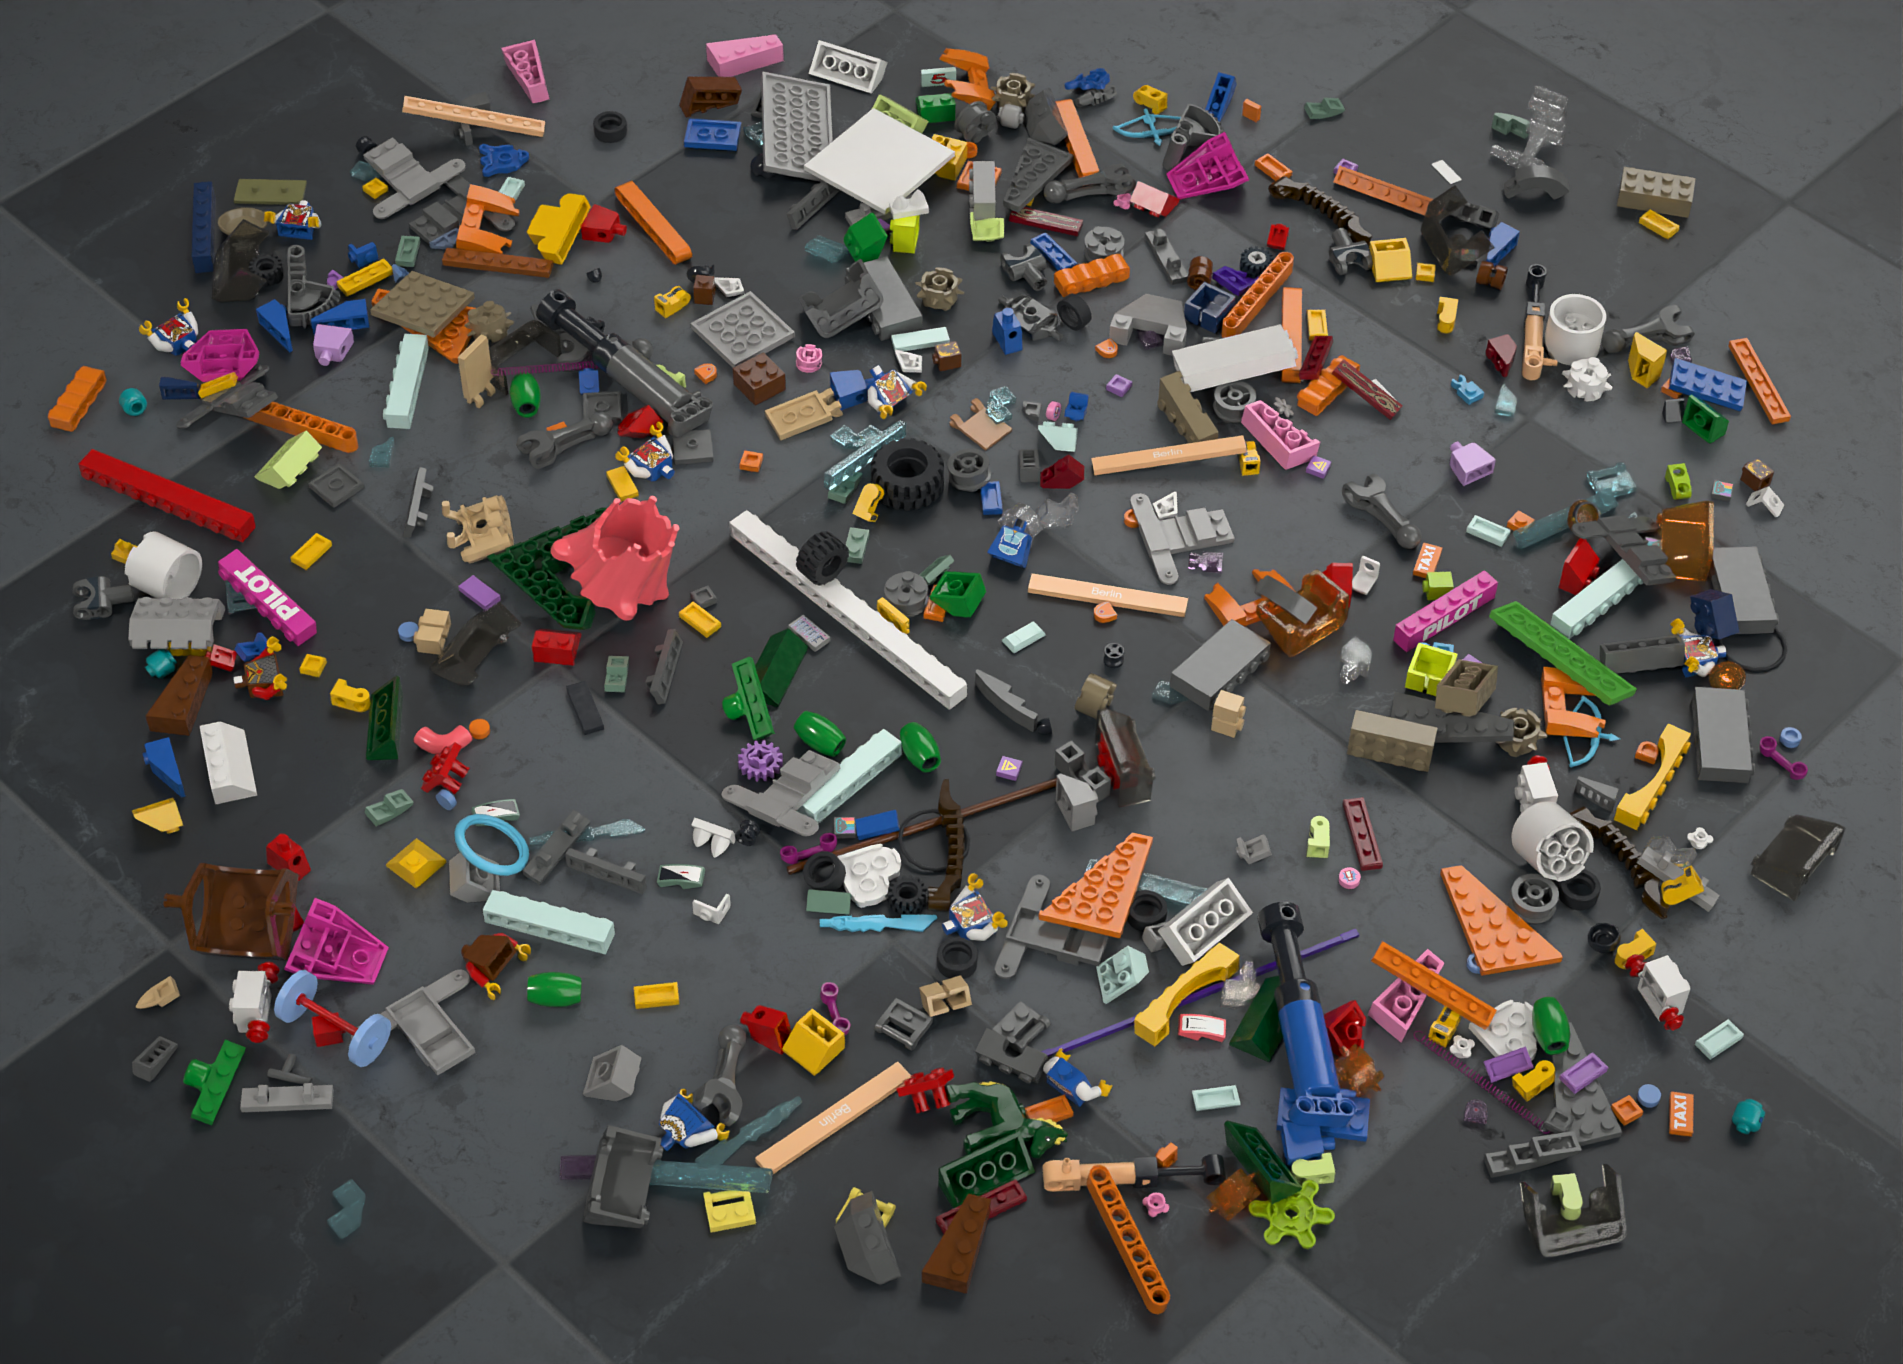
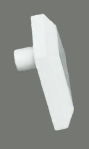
M715 278V285L726 297L744 294L740 278Z
M895 350V355L903 372H922V356Z
M1173 492L1152 504L1159 520L1177 515V492Z

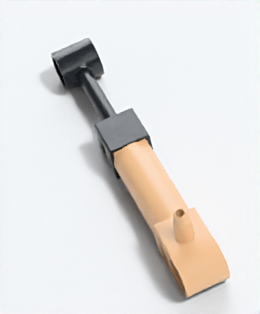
M1533 264L1529 267L1526 285L1532 289V302H1527L1524 315L1525 345L1522 375L1528 380H1537L1541 375L1543 365L1557 366L1558 363L1557 360L1543 358L1545 303H1539V289L1544 286L1547 270L1540 264Z
M1218 1154L1204 1156L1201 1160L1202 1166L1157 1167L1156 1157H1135L1133 1162L1080 1164L1079 1160L1064 1158V1160L1048 1161L1042 1166L1044 1188L1050 1192L1078 1191L1080 1186H1087L1086 1182L1089 1171L1095 1165L1105 1166L1116 1185L1134 1184V1188L1157 1187L1158 1176L1202 1175L1204 1183L1208 1185H1219L1226 1180L1224 1158ZM1093 1177L1096 1181H1103L1100 1177Z

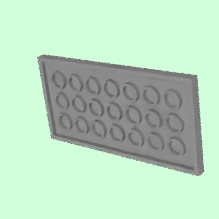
M762 72L761 98L764 171L822 182L823 180L805 171L804 165L833 142L830 85Z

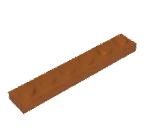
M446 248L442 258L444 266L545 278L550 277L553 268V260Z

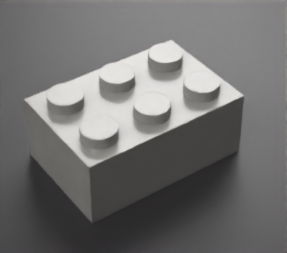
M973 161V169H969V191L973 193L969 194V205L973 207L970 208V212L974 213L975 221L995 218V161Z

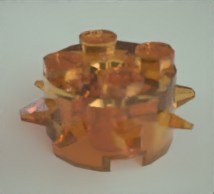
M1356 1044L1349 1049L1344 1046L1339 1047L1342 1055L1335 1060L1337 1075L1343 1082L1347 1080L1352 1086L1350 1088L1356 1091V1096L1361 1097L1371 1089L1375 1092L1381 1091L1378 1083L1384 1079V1074L1381 1070L1377 1072L1374 1069L1376 1068L1373 1064L1375 1063L1374 1060L1361 1047L1358 1048Z
M1240 1168L1206 1197L1212 1204L1208 1212L1212 1213L1217 1210L1228 1222L1261 1194L1258 1187L1252 1181L1255 1172L1247 1175Z

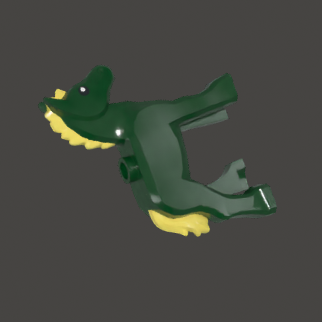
M991 1081L989 1083L982 1082L981 1084L971 1082L961 1085H945L950 1103L957 1102L959 1099L970 1098L966 1102L956 1105V1108L950 1109L954 1125L962 1123L966 1116L976 1111L991 1113L992 1127L966 1135V1138L963 1139L966 1154L1018 1130L1021 1132L1024 1142L1033 1141L1030 1154L1034 1158L1041 1157L1045 1151L1052 1148L1055 1144L1060 1145L1061 1142H1067L1066 1137L1068 1133L1062 1130L1063 1128L1060 1125H1056V1122H1052L1051 1119H1026L1023 1104L1018 1103L1015 1094L1006 1085Z

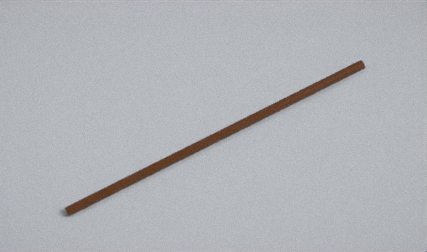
M1057 778L961 809V814L965 817L1056 787ZM939 816L905 827L903 837L941 825L942 817ZM899 831L887 833L831 853L840 856L871 845L884 844L898 839ZM807 860L787 866L788 874L802 871Z

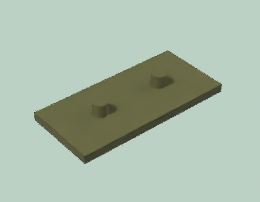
M239 179L234 203L299 205V202L304 199L307 181Z

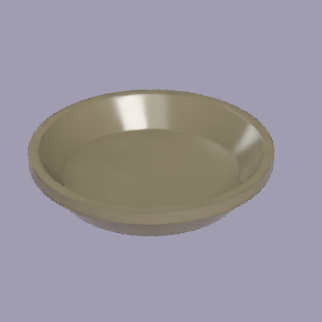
M255 208L232 209L222 214L218 219V227L222 232L231 237L241 239L258 235L268 225V222H264V212Z

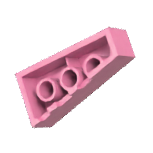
M777 35L706 43L707 60L718 77H732L784 61L783 44Z
M535 40L501 48L506 65L531 102L537 103L549 100Z
M1261 400L1245 405L1241 423L1285 470L1309 462L1313 456H1317L1320 442L1307 437L1308 433L1304 430H1297L1292 426L1293 423L1291 421L1280 418L1277 411Z
M1428 949L1416 960L1438 975L1444 965V962ZM1397 978L1372 1003L1368 1015L1399 1042H1402L1428 995Z

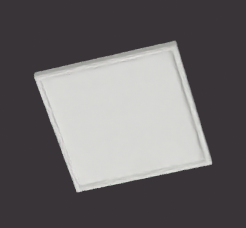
M873 108L804 165V170L886 215L890 211L889 202L894 201L899 195L906 198L955 156V151Z

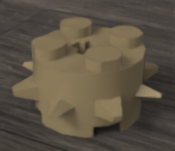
M1010 73L1008 77L1001 76L997 81V87H991V89L996 91V95L992 100L997 102L999 110L1005 104H1011L1021 107L1023 113L1031 98L1035 96L1031 93L1035 84L1027 81L1026 76L1018 73Z
M935 268V271L932 272L927 271L922 276L921 282H915L916 285L921 287L917 297L922 298L923 304L926 307L947 311L957 301L958 294H964L963 291L958 289L962 279L956 278L953 275V271L946 268Z
M487 301L482 306L469 310V322L464 326L472 331L467 336L473 335L476 340L482 334L488 340H491L492 343L502 340L508 335L507 330L514 324V321L507 319L511 312L505 313V309L498 304H494V301Z
M1511 708L1505 712H1500L1501 717L1512 719L1515 724L1513 741L1496 742L1510 756L1518 757L1531 752L1533 749L1537 750L1536 744L1538 739L1547 738V734L1540 730L1541 718H1538L1532 711L1527 709L1526 712L1521 708L1519 710Z

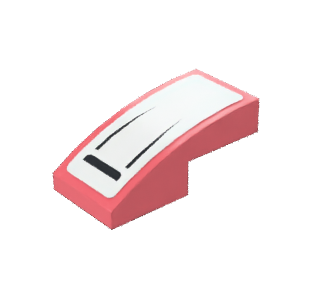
M1180 1014L1178 1035L1197 1041L1201 1037L1222 1042L1226 1035V1020L1207 1015Z

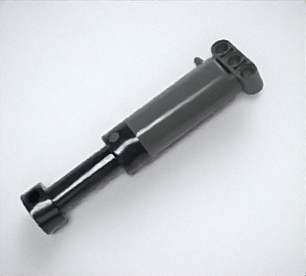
M555 289L542 299L536 311L538 320L551 330L555 331L562 328L592 352L591 360L593 364L643 404L649 405L659 417L669 423L667 431L670 435L675 437L682 436L709 420L713 407L711 399L700 397V391L690 393L615 333L605 335L575 311L576 302L565 292Z

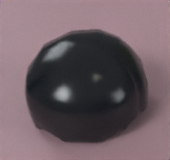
M763 153L758 154L752 159L750 168L756 177L762 175L765 179H769L777 174L764 171Z
M708 264L705 266H693L687 270V278L695 283L696 275L714 276L715 265H712V267H709Z
M1597 923L1591 927L1588 933L1589 945L1599 953H1611L1620 944L1621 933L1616 925Z

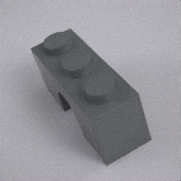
M1446 194L1440 210L1445 215L1489 230L1496 226L1500 215L1496 210L1481 205L1477 206Z
M1072 740L1055 750L1054 766L1063 775L1088 783L1092 791H1096L1098 802L1110 795L1111 779L1099 767L1090 770L1085 763V753Z
M986 1028L975 1050L979 1061L988 1066L994 1064L1005 1074L1010 1075L1012 1072L1019 1075L1018 1078L1030 1084L1032 1081L1038 1084L1044 1071V1064L1049 1060L1047 1054L1026 1045L1020 1056L1009 1057L1005 1054L1009 1044L1007 1036Z

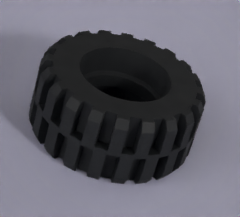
M900 438L899 441L892 440L888 445L884 444L881 446L880 450L875 452L871 460V484H879L884 489V496L880 501H883L885 505H891L897 510L902 508L904 511H910L913 508L915 510L921 509V506L926 507L930 505L931 501L934 502L942 493L944 486V461L939 451L931 444L927 445V442L923 440L916 441L915 438H910V440ZM900 471L920 473V475L912 478H903L894 474Z

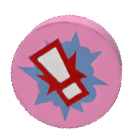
M1052 401L1048 405L1046 411L1048 420L1056 421L1061 412V404Z
M1350 867L1342 869L1339 874L1340 885L1346 889L1356 888L1360 883V873Z

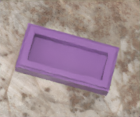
M474 575L458 586L460 592L485 611L501 600L499 594Z
M1526 1046L1483 1062L1491 1083L1533 1068Z
M1592 1052L1563 1072L1559 1079L1576 1094L1607 1072L1608 1066Z

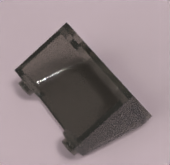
M1799 814L1790 815L1781 832L1761 855L1757 854L1752 860L1751 865L1753 868L1751 875L1795 901L1801 893V885H1806L1810 875L1827 855H1834L1839 849L1846 829L1842 825Z

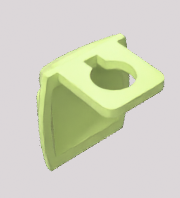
M970 212V224L974 241L991 242L1004 238V218H989L975 221L974 213Z

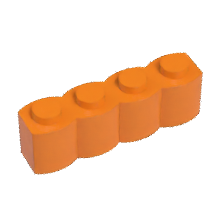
M1113 254L1105 259H1096L1088 264H1078L1072 268H1065L1055 272L1054 284L1062 297H1066L1071 293L1089 292L1096 287H1106L1111 283L1127 280L1130 275V267L1121 254Z
M1343 355L1334 358L1330 366L1322 369L1318 379L1311 380L1308 387L1300 390L1297 395V406L1318 416L1327 405L1334 401L1337 395L1347 388L1343 382L1331 374L1343 359L1358 371H1360V365Z
M82 366L76 371L74 379L66 386V392L57 399V405L48 413L51 427L70 432L76 429L80 419L85 416L89 406L95 401L98 393L106 384L107 379L103 370Z

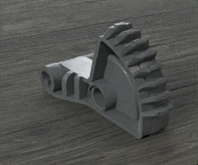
M1187 104L1171 136L1163 160V167L1171 171L1179 164L1187 146L1200 147L1207 140L1223 133L1224 127L1221 126V122H1218V118L1214 117V114H1210L1209 110H1204L1203 107Z
M292 245L288 249V318L290 326H303L306 328V325L312 327V318L338 306L341 295L338 291L334 290L333 286L306 280L304 248L300 245ZM320 297L327 299L316 309L303 313H292V311H300L312 307L318 302Z

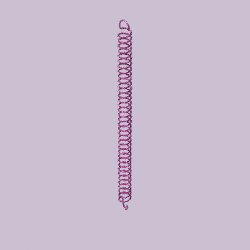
M512 367V368H511V374L513 375V370H512V369L514 368V369H515V375H516V374H517V373H516V368H515V367Z
M1431 1040L1430 1043L1427 1045L1428 1049L1432 1050L1434 1045L1436 1044L1435 1042L1433 1046L1429 1048V1045L1432 1043L1433 1040ZM1441 1047L1440 1050L1437 1052L1438 1056H1441L1439 1055V1052L1442 1050L1443 1047ZM1451 1054V1056H1450L1449 1059H1447V1060H1446V1056L1443 1057V1058H1445V1061H1448V1063H1449V1060H1450V1058L1453 1056V1054ZM1458 1059L1457 1062L1454 1064L1455 1068H1458V1071H1461V1073H1465V1076L1468 1075V1078H1471L1469 1077V1074L1472 1072L1473 1069H1471L1470 1072L1466 1075V1071L1462 1072L1463 1068L1459 1070V1067L1461 1066L1463 1061L1460 1063L1458 1067H1456V1064L1459 1061ZM1478 1074L1476 1078L1473 1080H1475V1083H1478L1479 1085V1082L1483 1078V1076L1479 1079V1081L1476 1082V1079L1479 1076ZM1488 1081L1487 1084H1486L1484 1087H1485V1090H1488V1093H1491V1092H1489V1090H1490V1088L1492 1087L1493 1084H1491L1490 1087H1489L1488 1089H1486V1086L1489 1084V1081ZM1497 1092L1495 1094H1492L1495 1095V1098H1498V1100H1502V1103L1505 1102V1105H1508V1107L1510 1106V1103L1513 1101L1512 1098L1511 1101L1508 1104H1506L1510 1096H1508V1098L1503 1102V1098L1499 1099L1500 1095L1496 1097ZM1515 1101L1514 1104L1511 1106V1107H1512V1110H1515V1112H1516L1518 1106L1520 1105V1103H1519V1104L1517 1105V1107H1516L1515 1109H1513V1106L1516 1104L1517 1101ZM1522 1106V1107L1520 1108V1110L1517 1111L1516 1113L1519 1112V1115H1522V1118H1524V1117H1523L1524 1112H1523L1522 1114H1520V1111H1521V1109L1523 1108V1106ZM1533 1113V1114L1530 1116V1118H1528V1119H1526V1120H1529V1123L1532 1122V1125H1536V1128L1539 1127V1130H1540L1541 1132H1543V1131L1540 1129V1127H1541V1125L1543 1124L1544 1121H1542V1123H1541L1538 1127H1537V1124H1538V1122L1540 1121V1118H1539V1120H1538L1535 1124H1533L1534 1120H1532V1121L1530 1122L1531 1117L1534 1115V1113Z

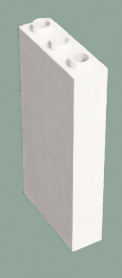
M1281 324L1172 351L1175 369L1183 375L1181 380L1184 384L1188 383L1191 388L1190 392L1295 367V359L1298 358L1297 350L1293 348L1292 340L1289 339L1287 330L1284 331Z

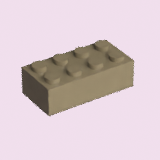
M1624 167L1617 206L1643 211L1651 209L1656 213L1688 218L1693 200L1695 178Z
M1458 659L1437 685L1435 708L1441 709L1445 713L1458 712L1463 716L1476 715L1496 689L1498 666Z
M1356 710L1347 754L1428 772L1438 728Z

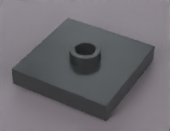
M710 429L689 431L679 437L673 436L675 465L714 462Z

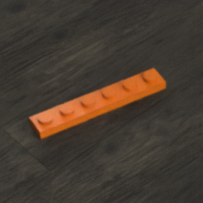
M1339 166L1333 181L1341 186L1433 218L1439 201L1343 166Z
M1747 338L1731 340L1728 346L1771 424L1789 422L1791 415Z
M1384 941L1381 942L1371 960L1376 965L1484 1030L1488 1028L1497 1011Z

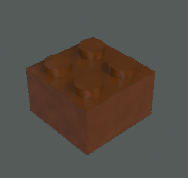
M764 352L733 368L734 385L755 406L786 390L785 373Z

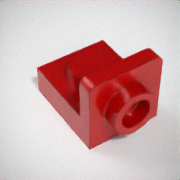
M1271 224L1267 247L1285 250L1287 237L1289 236V227L1283 224Z
M214 644L211 651H206L204 657H209L211 666L231 672L234 668L237 652Z

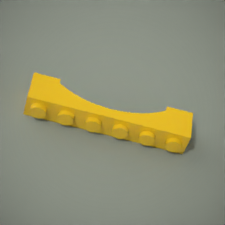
M1667 724L1657 745L1661 754V767L1658 773L1641 790L1630 795L1625 793L1617 807L1614 817L1615 821L1635 830L1639 828L1641 823H1646L1649 817V809L1653 810L1658 801L1657 796H1662L1666 788V781L1670 782L1675 773L1673 769L1675 767L1679 768L1683 760L1682 754L1688 753L1691 747L1689 742L1691 733Z
M1218 943L1214 948H1210L1202 959L1194 962L1191 969L1181 974L1178 980L1172 986H1168L1158 999H1154L1147 1009L1137 1014L1134 1019L1135 1034L1154 1047L1158 1045L1169 1034V1018L1179 1003L1202 986L1220 980L1226 982L1239 970L1240 955L1221 943Z

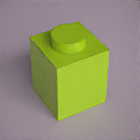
M1427 572L1426 580H1423L1422 583L1423 592L1427 594V600H1437L1453 590L1451 572Z

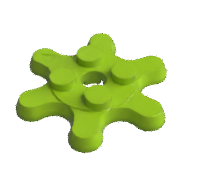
M1307 1180L1303 1182L1301 1191L1274 1204H1271L1269 1200H1254L1249 1204L1248 1209L1253 1217L1265 1218L1270 1222V1227L1264 1233V1239L1269 1245H1276L1284 1236H1293L1298 1239L1302 1248L1310 1249L1316 1243L1311 1227L1315 1224L1328 1225L1334 1220L1333 1210L1318 1207L1313 1202V1197L1319 1190V1186L1315 1181ZM1287 1210H1294L1297 1216L1290 1219L1285 1212Z

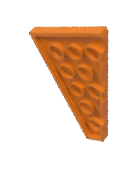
M378 289L371 301L372 306L374 307L390 291ZM466 306L435 337L427 335L428 345L455 364L459 363L458 356L465 351L472 335L467 336L472 330L464 325L469 322L468 312L471 309H476L474 307ZM403 327L411 334L425 335L420 332Z
M1131 833L1124 842L1116 846V850L1108 856L1105 855L1092 869L1084 873L1083 878L1077 883H1072L1060 896L1052 900L1050 906L1044 911L1041 910L1039 912V920L1121 938L1153 843V837Z
M1462 865L1441 869V877L1470 949L1475 954L1474 959L1477 966L1480 967L1481 976L1560 963L1562 961V954Z

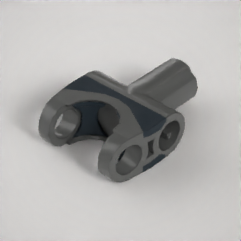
M1344 228L1336 229L1332 233V239L1336 246L1329 248V259L1339 275L1347 274L1348 264H1358L1365 270H1371L1372 256L1365 241L1353 243L1347 230Z
M1032 244L1024 245L1023 251L1025 255L1022 257H1014L1007 252L1000 255L1001 265L1010 280L1016 281L1025 278L1036 291H1040L1046 286L1047 279L1040 272L1046 269V261L1039 250Z
M104 576L79 580L72 586L74 595L88 598L73 607V614L78 619L106 618L112 614L113 604L134 602L133 587L131 585L111 587L110 579ZM79 587L86 588L84 590H77ZM79 610H85V611H87V612H85V613H80V612H78V611H79Z

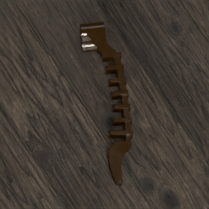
M1282 176L1269 185V193L1275 199L1288 198L1300 201L1304 198L1306 205L1312 202L1313 209L1320 207L1322 214L1327 212L1328 218H1333L1334 224H1338V229L1349 228L1347 232L1353 243L1365 241L1368 247H1370L1373 235L1360 226L1359 217L1355 215V212L1349 211L1347 206H1342L1339 201L1333 200L1332 196L1325 195V192H1320L1317 190V187L1310 186L1308 182H1293L1286 176Z
M944 779L940 790L938 812L942 817V828H946V837H948L946 875L940 887H928L927 910L949 912L950 894L956 888L961 887L964 859V824L961 806L950 796L949 779Z
M1583 806L1570 812L1571 816L1589 830L1592 837L1596 840L1603 837V845L1605 847L1610 845L1612 854L1619 852V861H1625L1627 870L1632 869L1630 874L1634 880V887L1636 889L1644 887L1641 897L1644 905L1660 919L1667 918L1666 914L1670 906L1664 902L1663 897L1659 893L1658 884L1660 879L1637 863L1642 853H1638L1635 845H1631L1628 842L1627 837L1620 833L1619 828H1615L1612 825L1611 820L1605 821L1595 818L1586 807Z

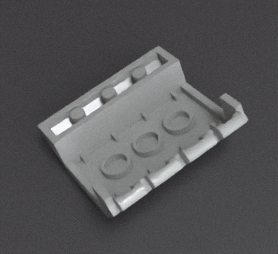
M150 597L138 598L129 622L128 640L130 646H132V649H148V642H151V649H168L169 642H171V649H188L189 642H192V649L212 647L214 642L212 626L214 620H222L225 606L219 599L209 597L203 599H192L189 597L182 599H172L170 597L151 599Z

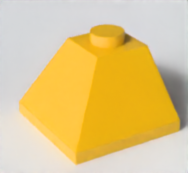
M174 798L132 810L135 819L162 832L167 831V834L180 830L179 826L183 825Z
M416 838L386 864V867L417 889L446 864L447 861Z

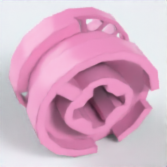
M811 344L798 348L796 352V367L800 371L812 373L821 368L822 351L820 348L817 349L815 345Z

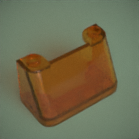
M1700 501L1662 509L1661 513H1657L1656 524H1659V528L1662 529V551L1668 557L1665 565L1670 567L1676 578L1706 581L1714 549V502Z
M1318 569L1307 573L1303 577L1301 589L1296 592L1317 607L1306 624L1296 620L1286 611L1274 605L1271 600L1261 601L1256 608L1259 619L1282 651L1289 657L1295 656L1340 628L1348 617L1349 595Z

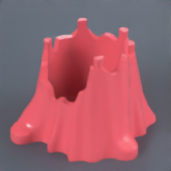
M650 496L648 500L641 502L636 499L627 498L621 505H619L621 500L615 498L612 504L591 525L555 541L550 550L554 558L568 562L574 567L571 578L577 580L582 585L580 592L582 596L590 599L598 607L611 609L620 619L625 621L634 618L637 613V604L652 605L656 600H664L669 596L667 572L679 526L673 524L671 528L669 518L659 514L655 504L657 501L655 496Z

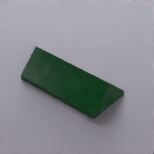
M789 628L770 636L755 665L765 702L775 707H779L808 650V646Z
M397 675L371 694L366 749L367 760L399 759L403 692L400 677Z
M1279 976L1265 978L1229 1042L1230 1046L1266 1062H1270L1283 1039L1274 997L1275 989L1280 985Z
M1226 1120L1224 1127L1227 1146L1271 1204L1301 1191L1302 1186L1257 1128Z
M1018 1130L938 1168V1185L953 1209L962 1205L968 1194L981 1196L1015 1179L1018 1181L1035 1173L1021 1132Z

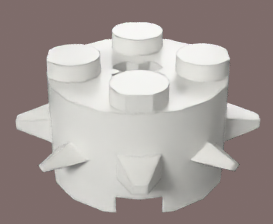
M1590 357L1589 359L1574 361L1570 370L1562 372L1568 379V383L1563 386L1567 387L1568 392L1574 398L1577 396L1578 398H1585L1584 401H1594L1599 399L1604 391L1612 390V386L1606 382L1611 374L1607 372L1606 367L1600 363L1598 358Z

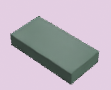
M808 889L806 911L850 914L851 893Z

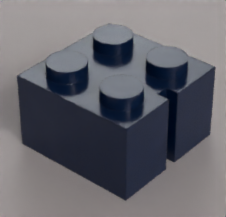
M1204 282L1185 302V320L1197 326L1200 323L1202 328L1215 334L1222 327L1224 318L1235 306L1236 296Z
M1709 589L1690 596V607L1692 612L1696 614V617H1694V627L1698 634L1722 639L1739 633L1732 594Z

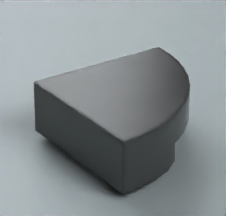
M1023 401L1024 414L1031 420L1039 421L1042 404Z

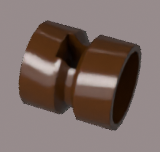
M1197 256L1191 260L1187 284L1191 289L1197 290L1204 282L1211 284L1213 262L1209 258Z
M1483 260L1477 274L1476 283L1485 286L1490 284L1491 287L1501 290L1507 276L1508 267L1502 265L1494 266L1493 263Z

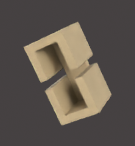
M425 609L424 615L420 616L419 630L414 633V643L417 645L418 652L442 654L446 642L445 638H447L451 627L449 611Z
M1223 690L1220 691L1214 704L1212 731L1235 738L1237 731L1242 730L1245 721L1242 719L1246 711V706H1243L1244 697Z
M961 975L943 980V985L936 982L919 987L923 1008L930 1017L949 1012L948 1006L942 999H946L953 1010L972 1005L968 984Z

